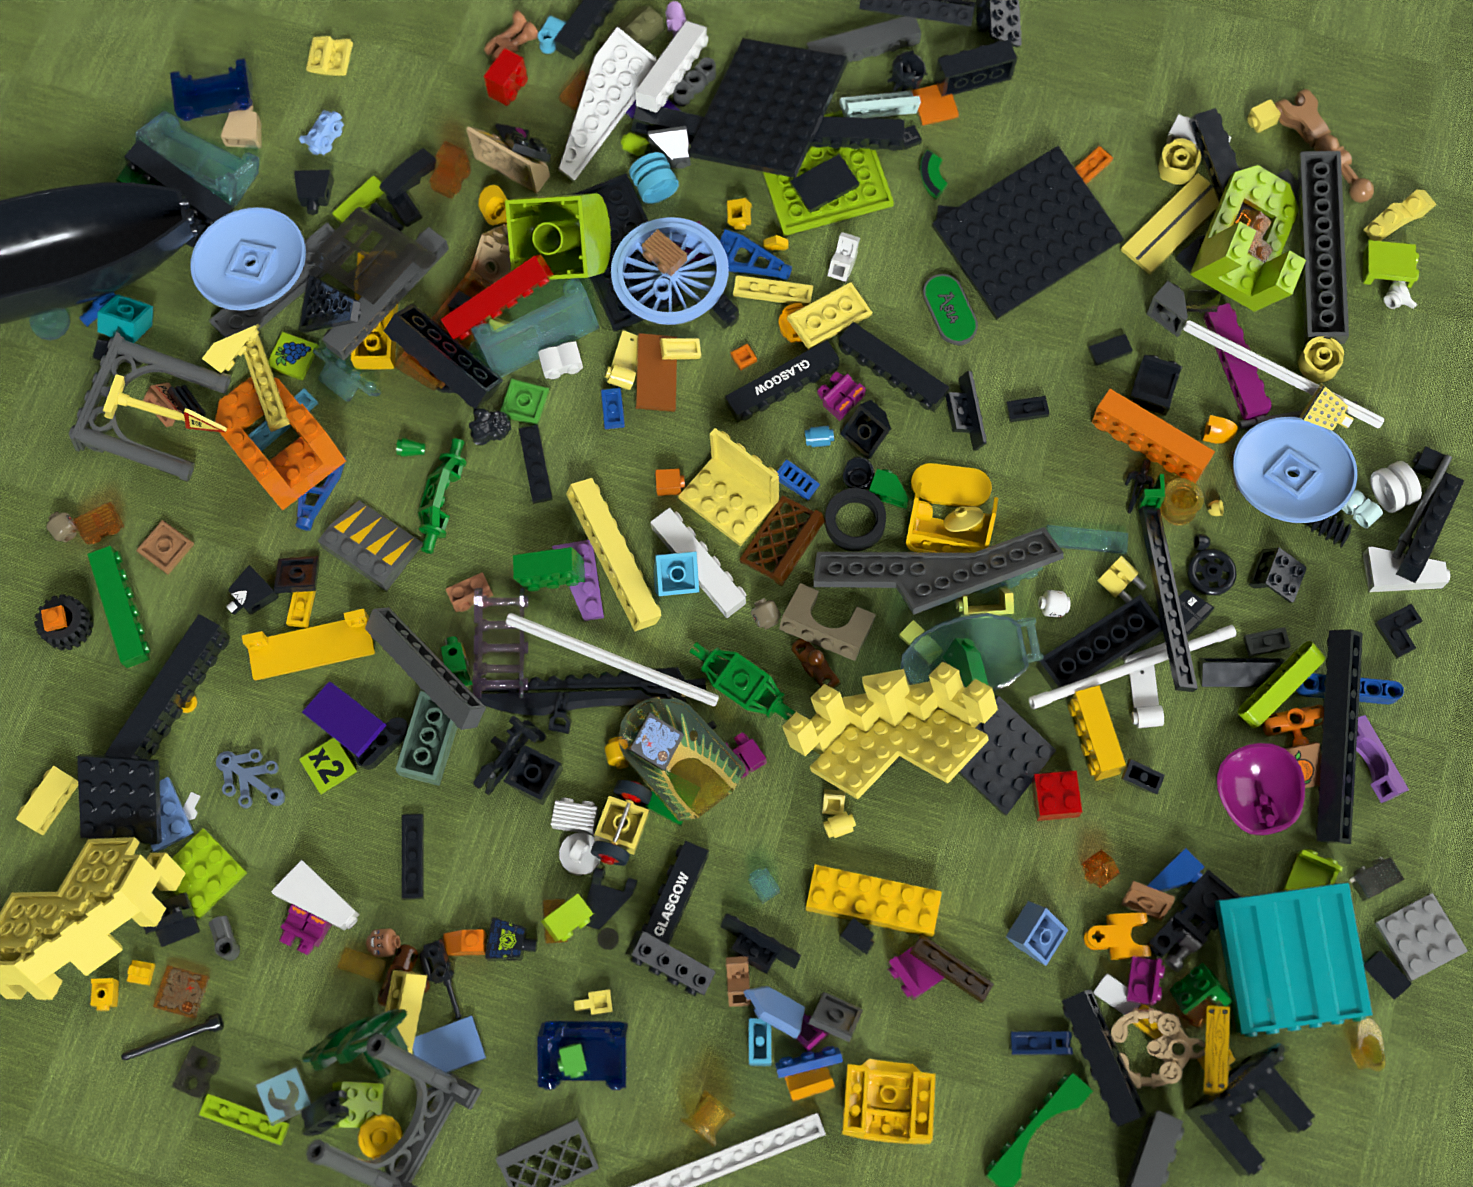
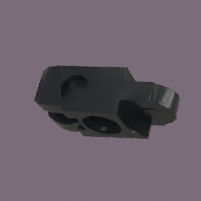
M400 717L389 720L386 723L387 726L359 758L354 754L357 764L366 770L377 767L404 741L409 728L406 720ZM386 737L388 739L386 744L378 745L381 738ZM366 754H371V755L365 760Z

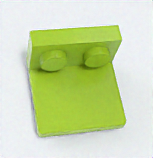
M344 1081L333 1083L332 1092H347L348 1100L340 1106L349 1107V1116L331 1128H360L366 1119L373 1115L382 1114L384 1085L380 1083Z

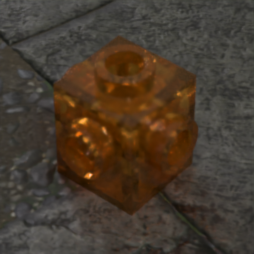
M1103 850L1098 851L1081 864L1085 871L1083 876L1088 883H1094L1100 889L1120 874L1114 859Z

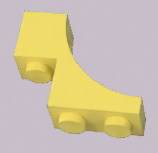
M1415 190L1402 203H1392L1363 230L1371 240L1382 241L1406 223L1422 218L1437 204L1425 190Z

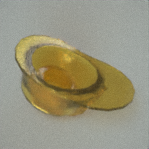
M1363 1019L1357 1027V1040L1352 1043L1350 1048L1351 1056L1360 1070L1370 1068L1374 1071H1382L1386 1065L1382 1032L1373 1020Z

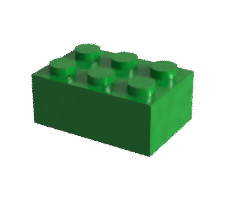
M572 547L513 555V579L528 591H538L542 587L555 589L559 585L565 584L576 586L579 582H585L584 558Z

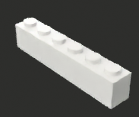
M688 21L684 23L635 91L636 106L658 112L660 107L665 105L667 97L674 92L675 86L678 82H681L684 73L690 69L694 59L698 58L701 49L707 45L706 27Z
M668 508L651 521L652 530L672 553L697 552L699 586L726 618L730 617L746 604L745 591L740 586H735L732 582L734 579L728 571L724 572L720 568V562L715 556L711 557L708 554V548L702 541H697L695 538L696 534L690 526L686 527L682 523L681 515L677 511L673 512Z

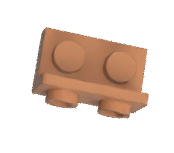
M483 572L446 588V592L456 612L466 611L471 608V605L478 602L484 603L493 596Z

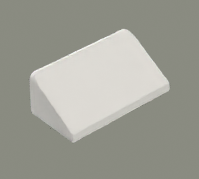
M1109 974L1104 975L1093 994L1123 1015L1132 1012L1133 1008L1140 1006V1003L1126 1001L1127 987Z

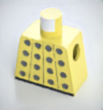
M1320 384L1300 415L1303 420L1329 430H1334L1337 424L1348 428L1353 421L1352 417L1345 414L1348 405L1323 384Z

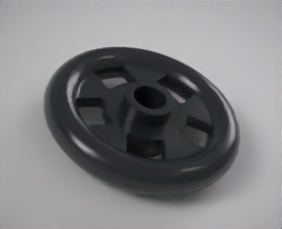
M1217 549L1199 551L1191 558L1187 568L1188 578L1192 586L1206 595H1221L1230 590L1236 581L1237 571L1233 560L1226 553ZM1205 558L1208 563L1202 567L1199 561ZM1215 558L1223 561V565L1220 566L1218 563H1215ZM1209 569H1214L1216 574H1211ZM1223 571L1228 572L1227 580L1221 578ZM1202 572L1204 579L1199 581L1196 573ZM1217 581L1218 587H1209V582Z

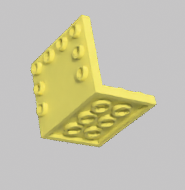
M714 428L710 433L711 460L678 497L683 503L741 547L778 503L779 476L772 467L767 468L763 465L759 457L756 455L751 456L747 453L743 445L730 440V436L726 432L718 431Z

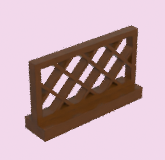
M782 495L740 558V562L773 579L776 584L783 586L824 524L823 514L817 510L812 511ZM786 503L792 506L793 511L781 514L780 509ZM802 513L809 515L807 521L798 523L796 515ZM794 516L796 524L784 527L783 519ZM772 521H781V528L770 530L769 525ZM797 528V536L787 539L786 531ZM783 532L785 540L774 543L772 535ZM770 536L771 544L759 545V540L762 537ZM787 545V551L784 554L776 555L775 547ZM772 548L774 556L763 559L761 551ZM759 552L760 560L754 562L747 560L750 554ZM776 561L777 566L773 572L765 569L764 563Z

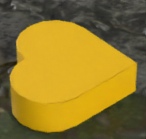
M777 235L763 240V248L766 250H786L789 247V241Z

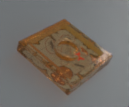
M168 965L153 1007L196 1019L210 977Z

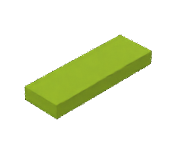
M373 175L332 212L333 216L347 228L384 194L379 188L382 182Z

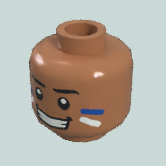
M391 928L373 930L366 940L367 950L374 957L393 956L397 948L400 947V937Z

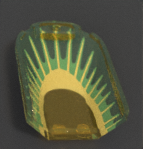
M654 697L642 701L625 715L620 724L618 742L624 758L678 821L701 817L733 792L746 771L745 764L690 705L679 699H660L659 697ZM647 713H651L684 734L665 771L658 769L628 750Z

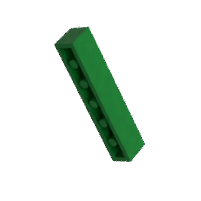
M110 545L88 553V559L120 663L126 668H130L149 661L148 653L151 652L148 642L144 641L143 638L145 630L142 623H139L137 616L140 614L137 606L133 605L131 599L134 598L132 589L126 583L128 575L125 569L121 567L120 563L123 560L120 552L115 551Z

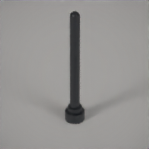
M219 1013L210 1015L209 1019H206L204 1023L122 1053L121 1059L127 1061L205 1031L217 1032L223 1030L224 1023Z

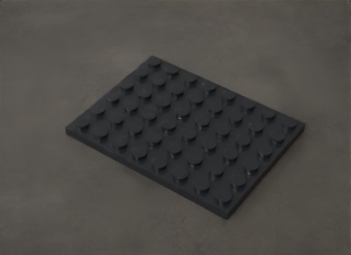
M743 38L688 150L689 157L796 178L849 62L848 56Z
M1059 145L931 224L996 320L1124 240Z

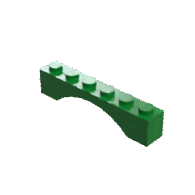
M1071 1073L1069 1076L1064 1074L1057 1082L1059 1088L1055 1093L1050 1091L1042 1100L1045 1103L1040 1110L1036 1108L1028 1117L1031 1120L1026 1127L1021 1125L1014 1134L1017 1138L1013 1143L1007 1142L1000 1150L1002 1156L998 1161L993 1159L985 1168L988 1171L985 1177L996 1187H1014L1021 1179L1022 1164L1028 1143L1036 1130L1045 1121L1059 1113L1080 1108L1091 1095L1093 1090L1074 1073Z

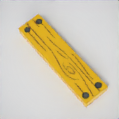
M1207 1006L1204 1094H1212L1228 1086L1230 1007Z

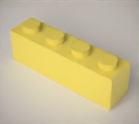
M393 970L385 1012L394 1009H405L407 1011L406 1018L402 1020V1023L397 1028L408 1046L407 1050L412 1054L427 976L414 972Z

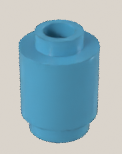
M829 426L810 427V430H805L806 445L812 447L830 446L831 441H834L833 429H829Z

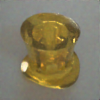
M1186 478L1173 479L1165 488V499L1160 507L1161 514L1171 524L1186 525L1195 518L1196 513L1203 506L1204 495L1201 489L1191 480Z
M703 1089L692 1115L690 1114L687 1119L680 1118L679 1121L694 1130L714 1148L716 1146L715 1137L717 1132L736 1114Z

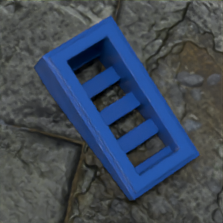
M787 459L777 471L781 484L808 501L820 486L817 481ZM789 470L790 473L785 477L784 474ZM794 474L797 475L793 482L790 481ZM803 479L804 482L798 487L797 484ZM808 483L811 484L807 492L803 491Z

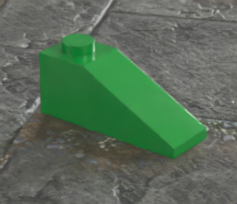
M954 638L943 659L948 665L959 670L962 683L966 688L974 679L988 685L981 654L975 647V643L967 638Z

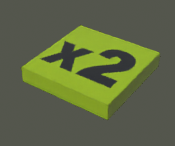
M334 738L299 759L321 795L357 772L340 743Z

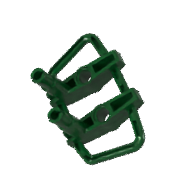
M394 1009L350 1022L334 1030L323 1041L306 1051L302 1055V1061L305 1063L310 1062L313 1069L318 1071L327 1068L336 1060L340 1064L351 1062L363 1053L368 1063H371L378 1079H382L389 1075L391 1071L385 1062L375 1059L367 1053V1043L372 1036L381 1034L387 1037L391 1043L409 1052L407 1050L408 1046L397 1028L402 1023V1020L406 1018L407 1011L405 1009Z

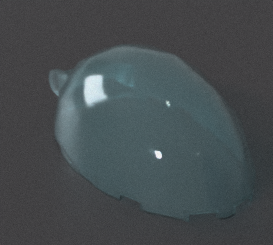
M988 612L959 615L931 626L916 637L902 654L900 669H904L909 685L930 681L929 675L941 662L947 664L943 656L954 638H967L975 643V647L980 652L988 686L992 687L994 692L996 689L1008 686L1029 667L1028 663L1043 659L1035 629L1036 618L1030 617L1015 621L1010 617ZM1023 626L1027 627L1031 655H1026L1021 631Z

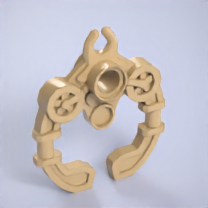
M1133 1008L1132 1012L1121 1017L1111 1029L1114 1041L1122 1043L1128 1036L1129 1024L1133 1022L1138 1023L1139 1019H1149V1023H1158L1159 1031L1163 1034L1162 1037L1150 1041L1147 1045V1051L1150 1055L1164 1060V1064L1160 1067V1072L1157 1075L1156 1073H1151V1077H1141V1073H1134L1129 1069V1059L1126 1054L1120 1053L1131 1080L1137 1088L1152 1086V1088L1156 1089L1159 1086L1177 1083L1182 1077V1068L1188 1060L1201 1058L1205 1055V1049L1195 1053L1192 1048L1195 1044L1205 1048L1206 1043L1197 1038H1189L1181 1029L1179 1018L1172 1013H1165L1153 1008H1149V1010ZM1176 1042L1182 1043L1185 1047V1052L1182 1054L1175 1053L1173 1051V1044Z

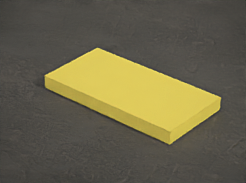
M850 282L788 315L787 320L809 350L846 330L852 322L857 324L870 317L872 311Z

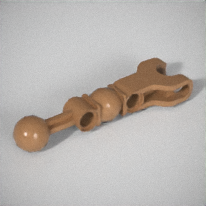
M1303 89L1295 97V104L1297 106L1292 105L1286 99L1277 101L1275 106L1281 113L1279 122L1288 128L1295 129L1305 142L1310 144L1311 148L1314 147L1315 151H1341L1342 176L1350 185L1349 195L1351 199L1363 203L1372 198L1374 193L1372 182L1365 178H1359L1349 166L1352 162L1351 155L1347 150H1344L1343 146L1339 147L1340 144L1337 138L1330 135L1331 131L1317 112L1318 100L1308 89Z

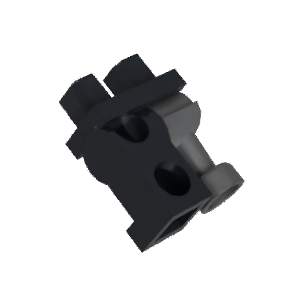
M1186 907L1180 913L1177 912L1146 944L1151 948V952L1161 959L1177 943L1180 949L1175 955L1170 954L1165 959L1166 964L1176 972H1179L1183 967L1182 961L1189 954L1197 951L1208 940L1207 936L1212 929L1204 921L1195 927L1190 921L1196 914L1189 907Z

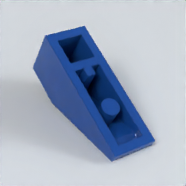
M1185 848L1147 886L1164 892L1184 886L1190 881L1195 883L1203 875L1200 871L1204 866Z

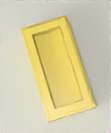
M661 338L660 340L662 359L701 358L699 338Z

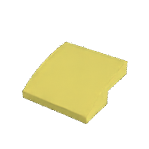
M330 36L313 37L306 70L324 75H346L353 45L350 39L332 40Z

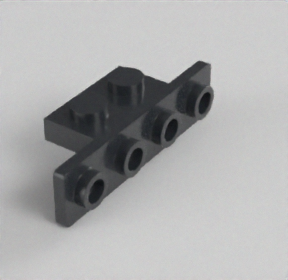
M967 371L958 379L961 393L949 392L945 397L952 432L969 433L972 448L977 451L987 443V437L984 431L975 380L972 371Z
M728 913L725 914L720 927L738 937L730 949V954L735 957L748 956V964L765 974L769 972L776 959L796 969L801 958V954L797 953L796 950L788 948L775 938L760 932L757 928L740 921L739 918Z

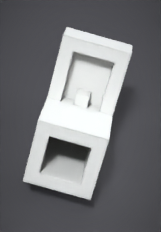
M843 232L840 234L836 253L831 259L828 276L847 281L858 254L859 237Z

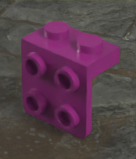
M911 947L900 956H895L888 962L889 968L887 970L894 980H899L902 985L900 988L905 996L915 1000L943 980L944 977L911 955L910 951L913 948Z

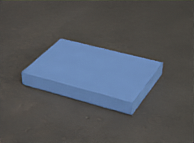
M473 1016L419 1035L414 1039L413 1051L415 1056L446 1073L486 1058Z

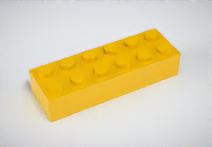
M397 252L358 253L355 299L357 301L364 295L366 289L372 287L377 282L378 277L390 268L392 262L399 258ZM398 304L351 353V361L355 369H395L396 342L388 337L384 329L394 314L398 312Z
M815 865L806 911L847 920L854 918L861 923L917 935L923 934L926 937L932 938L942 892Z

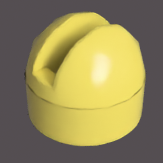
M1222 500L1211 501L1208 504V507L1211 508L1208 510V513L1212 516H1223L1224 506Z

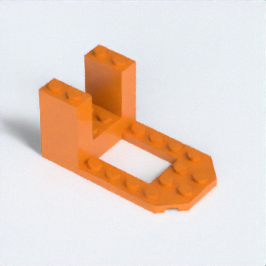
M250 377L219 400L215 423L227 428L226 433L220 432V434L278 506L284 510L344 464L346 460L307 408L297 402L278 378H274L287 414L286 417L300 438L269 461L244 431L264 415L252 377Z

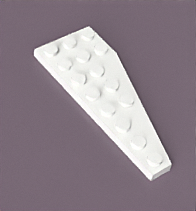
M618 27L594 57L558 169L573 182L635 101V91L658 61Z

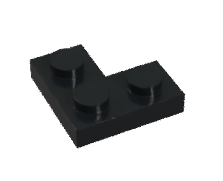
M1410 604L1380 619L1374 625L1395 658L1398 659L1416 649L1415 644L1406 631L1420 624L1423 620L1414 606Z

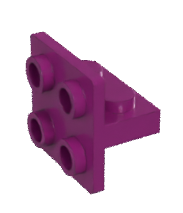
M1135 956L1131 957L1126 1001L1146 1004L1151 1007L1157 1000H1160L1162 987H1159V979L1163 978L1165 966L1161 965L1162 959L1151 960Z

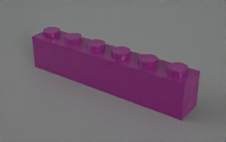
M1230 303L1206 310L1203 319L1207 329L1250 350L1249 345L1245 344L1243 329L1241 326H1238L1236 312L1231 308ZM1214 346L1242 419L1248 420L1254 419L1255 416H1266L1271 409V400L1264 392V383L1258 377L1257 367Z

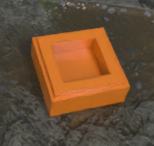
M748 344L730 352L740 371L757 362V358Z

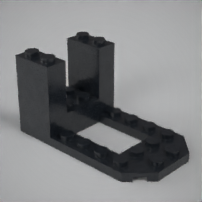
M1281 1042L1249 1055L1228 1073V1086L1225 1089L1212 1094H1204L1185 1111L1239 1176L1247 1175L1249 1177L1250 1175H1256L1263 1168L1261 1164L1266 1160L1230 1118L1242 1110L1240 1105L1247 1102L1250 1103L1258 1097L1288 1133L1295 1131L1299 1133L1301 1130L1304 1132L1313 1124L1311 1120L1315 1117V1114L1273 1067L1284 1059L1283 1054L1287 1050Z

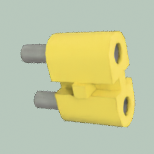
M1120 556L1097 580L1114 597L1119 595L1126 603L1132 600L1124 591L1131 581L1141 590L1147 586L1137 576L1139 572L1123 556Z

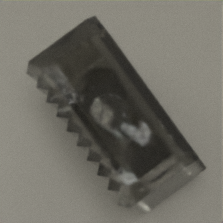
M1381 856L1371 862L1373 864L1372 867L1366 869L1363 866L1353 872L1355 876L1350 878V882L1363 902L1405 880L1392 857L1384 859Z

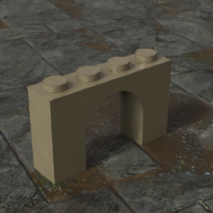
M800 583L782 616L779 630L855 661L872 628L876 614L856 607L850 621L845 626L840 628L824 627L817 623L811 615L819 591Z

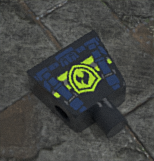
M492 917L485 959L491 962L523 960L524 951H537L538 939L527 938V929L525 927Z

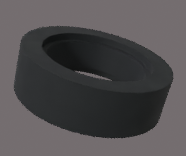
M850 488L839 492L830 500L825 513V528L829 538L840 548L848 551L869 549L881 539L884 533L886 510L881 500L872 492L861 488ZM850 503L863 504L873 512L875 525L869 533L863 536L853 537L846 535L836 524L835 518L838 511Z

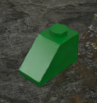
M877 469L869 491L875 494L882 502L907 510L909 498L897 475L888 469Z

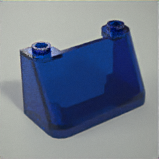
M245 58L235 60V68L228 67L229 73L196 80H193L192 75H187L188 78L180 75L179 71L170 72L174 110L178 118L190 121L196 118L249 109L253 105V80Z
M547 1021L542 1023L537 1036L538 1087L553 1090L562 1081H605V1085L610 1087L611 1090L617 1091L626 1088L628 1024L620 1021ZM581 1042L587 1070L583 1071L584 1075L576 1078H571L570 1075L565 1076L564 1071L560 1072L557 1059L561 1058L559 1048Z

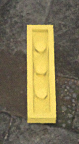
M736 275L733 296L787 304L801 303L803 306L811 304L813 286Z

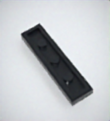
M424 814L402 815V900L424 899Z

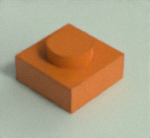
M62 605L41 610L45 631L49 632L67 627L65 610Z

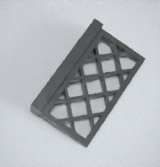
M578 1118L507 1150L495 1158L508 1187H514L512 1181L517 1182L515 1187H518L519 1183L528 1187H537L535 1185L539 1174L552 1178L549 1187H562L599 1169ZM578 1133L582 1140L580 1150L567 1146L570 1137ZM567 1139L565 1145L559 1143V1142H561V1141ZM553 1145L563 1147L559 1160L547 1156L549 1147ZM583 1146H585L587 1153L582 1152ZM546 1149L545 1154L539 1153L540 1151ZM566 1149L578 1153L574 1165L561 1161ZM535 1154L543 1157L539 1170L526 1165L529 1156ZM580 1154L589 1157L593 1166L585 1170L576 1167ZM526 1158L524 1164L519 1162ZM545 1158L558 1163L554 1175L541 1171ZM516 1164L523 1168L519 1178L516 1179L509 1176L506 1167ZM560 1164L572 1168L570 1177L562 1179L556 1176ZM525 1168L537 1172L533 1185L521 1181ZM574 1170L580 1171L579 1173L573 1175ZM554 1179L560 1181L556 1184H553Z

